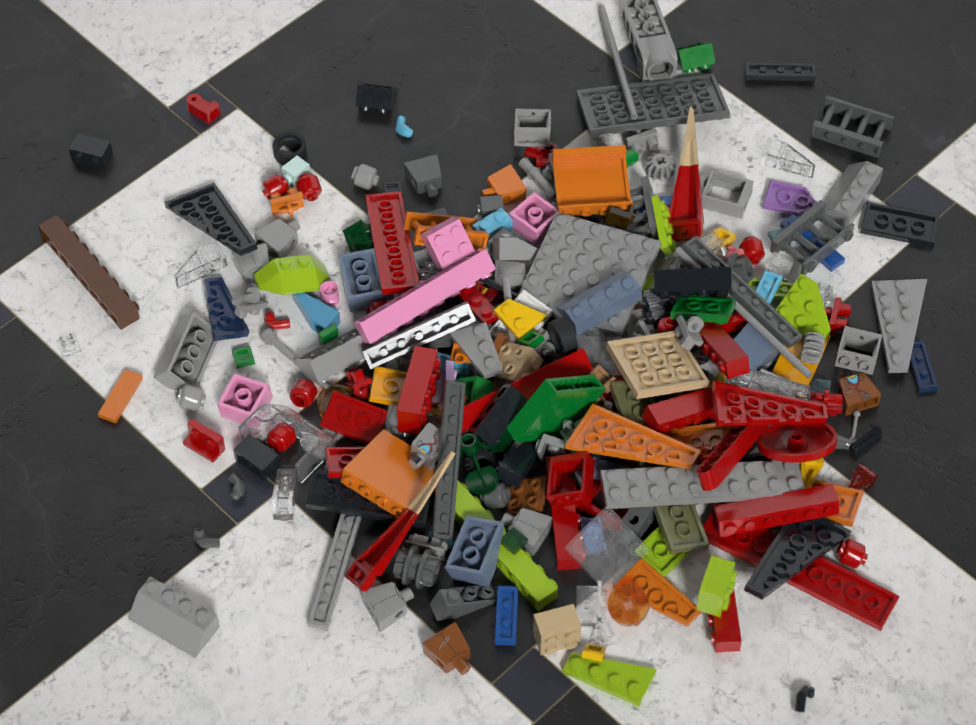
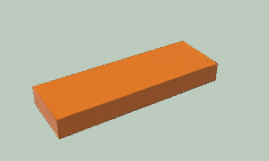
M125 369L98 412L99 418L117 423L142 382L143 376Z

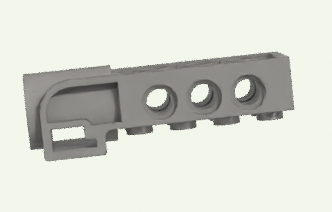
M620 0V13L637 58V68L642 82L676 78L677 53L658 1Z

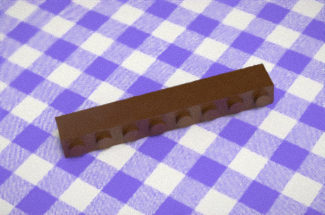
M55 215L38 225L43 240L120 330L140 319L138 304L129 299L127 291L119 287L115 277H110L107 268L99 264L95 254H90L87 245L79 241L75 231L71 232L64 219L61 220L58 215Z

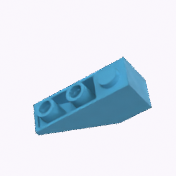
M306 292L292 294L295 304L313 331L319 333L332 324L338 327L341 323L340 312L335 307L324 304L320 299L313 298Z

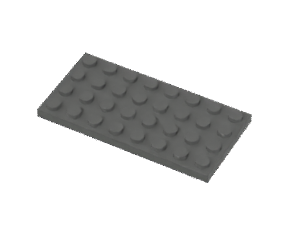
M714 73L629 83L628 85L638 118L635 120L630 117L621 85L576 90V96L590 136L664 126L669 127L679 124L685 125L688 121L690 107L694 109L695 122L730 118L729 108Z

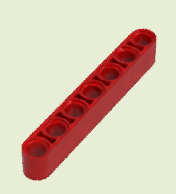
M767 425L733 426L696 469L703 491L714 490L723 482L764 432Z

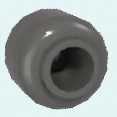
M498 482L496 489L491 494L480 495V500L484 502L487 508H503L510 502L511 498L510 488L503 482Z

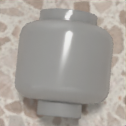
M360 164L354 168L351 179L354 181V185L369 190L373 185L376 186L378 184L380 176L377 175L376 168Z
M184 385L183 388L179 389L176 403H179L181 409L196 412L200 406L204 407L206 395H203V389L200 387Z

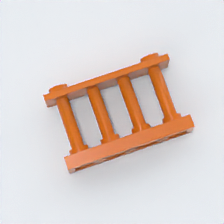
M406 211L403 229L415 231L414 245L425 246L420 234L450 217L460 219L475 251L486 249L489 237L486 231L472 229V225L477 222L476 218Z

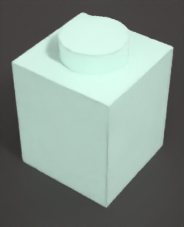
M295 156L281 167L282 176L294 188H296V183L301 175L310 173V165L299 156Z

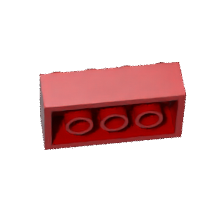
M414 347L397 407L398 432L419 435L428 424V417L426 416L428 412L431 413L433 405L431 398L436 395V380L439 381L441 377V369H439L441 358H438V350Z

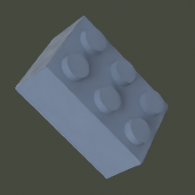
M374 248L338 255L339 269L350 312L365 310L372 301L386 299V295H382Z

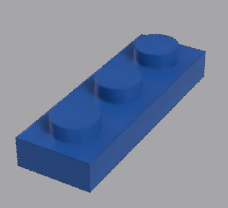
M498 586L495 645L516 646L518 587Z

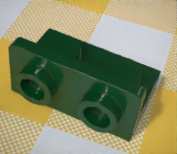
M359 220L343 230L351 253L374 248L370 224L366 225L362 220Z

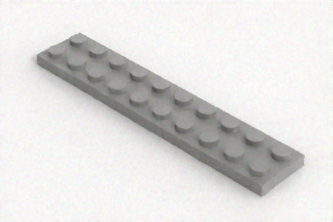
M776 460L738 462L723 482L711 491H703L696 473V469L700 465H694L692 469L667 466L600 471L606 509L735 502L781 495L784 492L804 489L799 464Z

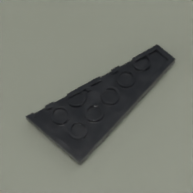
M824 517L783 525L746 583L744 591L763 600L840 544L841 541L851 535V530Z

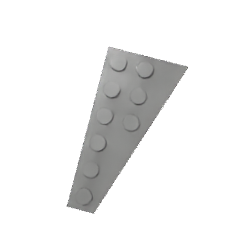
M927 279L871 282L888 373L908 372Z

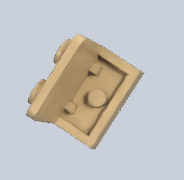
M505 342L498 353L503 374L493 377L513 382L539 369L544 360L531 347Z

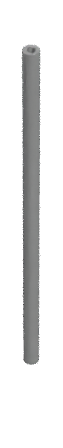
M604 4L598 5L599 13L630 117L635 120L638 118L608 15Z
M681 247L675 250V253L691 268H702ZM728 294L727 297H722V298H733V297H732L730 294ZM736 300L735 310L806 378H809L813 373Z

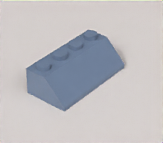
M620 271L558 306L557 309L563 318L568 321L574 333L579 336L642 300L641 286L630 273Z

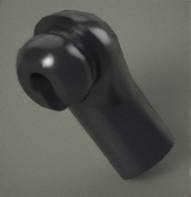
M804 685L798 691L795 700V712L805 713L807 697H814V687Z

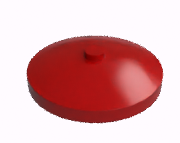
M826 423L768 425L757 439V448L762 455L772 460L787 463L818 460L831 454L837 447V432Z

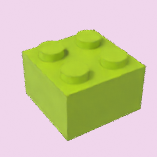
M711 555L699 590L696 610L717 617H721L723 610L727 611L730 602L729 598L734 591L738 573L734 571L735 562Z

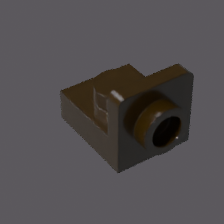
M631 205L629 212L611 206L605 223L626 230L628 224H633L636 214L633 213L635 206Z

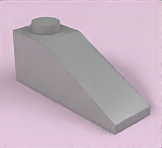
M499 233V237H493L494 260H534L539 251L538 248L517 237H510V233Z

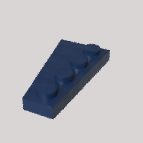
M223 278L205 279L203 287L213 342L248 337L250 331L244 319L234 314L236 306L231 303L233 298Z

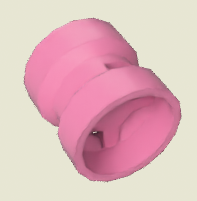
M326 281L321 284V301L330 307L336 306L340 300L337 283Z

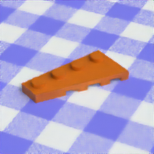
M642 558L613 585V589L686 627L702 613L696 610L697 606Z

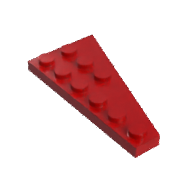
M714 381L712 384L716 426L826 423L828 419L826 404Z

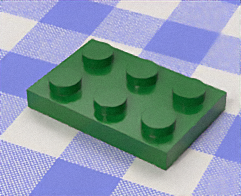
M697 296L678 298L670 312L671 319L676 320L681 315L684 320L688 321L692 316H698L702 318L703 323H728L736 307V299L700 298Z

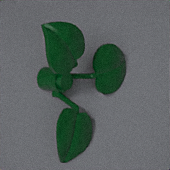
M508 430L502 433L501 440L493 446L484 445L479 441V438L470 433L462 436L459 462L464 451L466 455L473 457L477 471L470 472L465 479L466 487L470 492L478 495H489L496 489L499 481L497 471L492 466H486L481 469L476 454L479 451V446L484 449L490 448L492 452H501L509 448L513 438Z

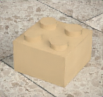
M574 604L534 614L533 635L540 655H552L559 650L573 649L580 645L581 623Z

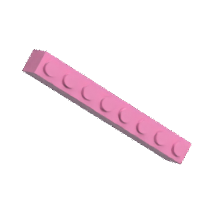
M478 249L473 254L354 322V325L363 342L374 345L382 340L381 337L384 335H391L397 332L399 326H406L414 321L413 318L416 316L427 314L431 307H438L444 304V300L448 297L453 298L461 293L460 290L463 288L468 289L476 284L475 281L480 278H488L496 268L487 250Z

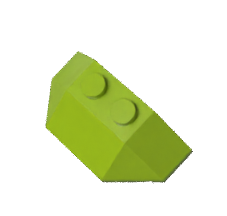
M310 254L275 258L254 274L258 290H266L279 295L318 291L321 284L331 279L326 266Z

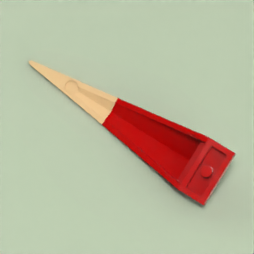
M692 107L689 108L683 150L669 209L670 217H668V220L673 227L674 234H671L675 242L689 241L695 236L703 240L704 215L694 109Z
M451 451L425 487L403 513L354 560L344 576L362 591L367 592L374 584L376 576L381 577L456 453Z

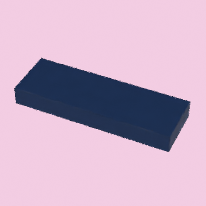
M916 341L913 344L910 367L918 393L938 391V384L925 342Z

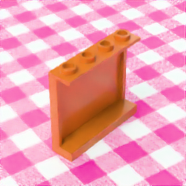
M626 145L553 149L552 165L557 211L563 213V215L570 216L608 215L611 206L629 212L633 201H631L626 165Z
M383 429L343 468L340 482L398 518L437 471V468L429 470L424 465L417 469L412 468L409 464V459L413 457L411 455V446Z

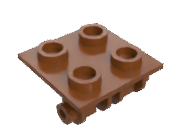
M547 476L524 479L520 488L510 485L511 498L507 504L506 513L517 515L520 509L525 508L544 514L543 506L546 499Z

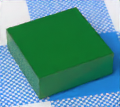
M335 324L319 332L320 345L339 336L338 328Z
M530 330L517 341L519 345L535 349L545 339L543 335Z
M250 346L232 350L236 369L255 365Z

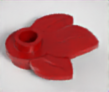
M550 143V147L529 146L524 151V156L536 158V167H544L550 164L549 154L553 152V149L559 148L554 143Z

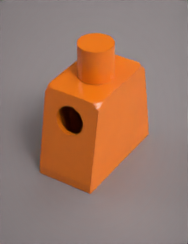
M510 164L487 178V189L481 191V196L502 195L503 205L526 200L527 188Z

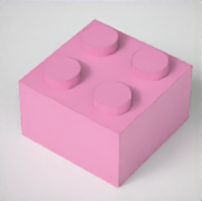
M534 192L511 211L509 216L513 219V230L533 245L538 246L544 240L558 211L557 208Z
M450 217L420 234L436 268L442 270L475 252L459 218Z
M234 374L217 406L221 417L256 428L273 396L269 385Z

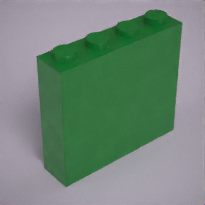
M595 375L545 379L506 429L517 443L542 439L543 433L560 438L562 435L559 431L563 429V421L568 419L574 423L581 419L606 388Z

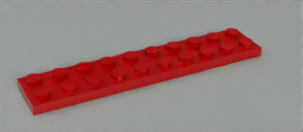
M714 510L703 525L709 544L756 568L778 535L764 528L720 537L714 519ZM820 557L786 582L879 631L883 629L900 598L899 595L824 557Z

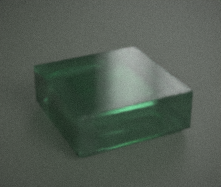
M514 527L501 539V545L513 555L528 543V538Z

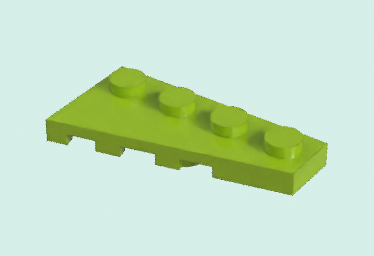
M571 653L563 668V674L640 707L657 672V669L608 659H603L602 662L582 658V654Z

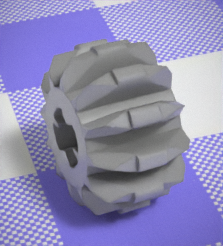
M660 151L658 154L652 153L651 156H648L645 164L648 177H653V180L660 179L662 181L663 178L668 180L670 176H673L676 168L673 156H668L667 152L661 154Z
M807 332L805 334L800 353L801 361L807 364H818L820 362L825 343L824 335L817 332Z

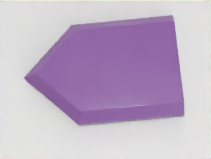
M770 180L763 209L800 216L814 206L817 200L812 198L806 187Z

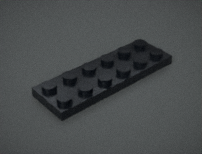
M313 471L306 508L387 522H394L397 519L385 509L380 508L377 504L340 482L341 478H328L326 471ZM431 495L412 526L425 528Z

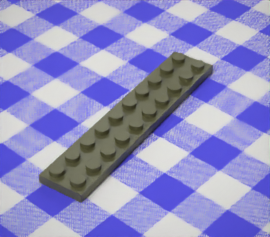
M625 380L610 382L609 388L618 413L622 417L647 427L642 415L647 405L656 403L654 396L636 399ZM636 461L638 468L667 467L666 465ZM695 504L654 507V512L669 554L708 548L709 542Z

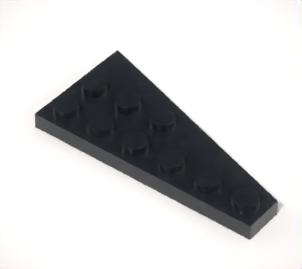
M215 183L164 202L167 209L240 256L258 249L257 243Z

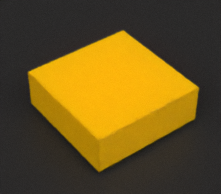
M586 643L582 652V658L602 662L606 648Z

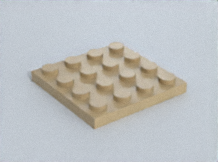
M674 331L607 341L606 343L607 351L636 399L707 388L709 385L708 378L690 350L680 346L681 338Z

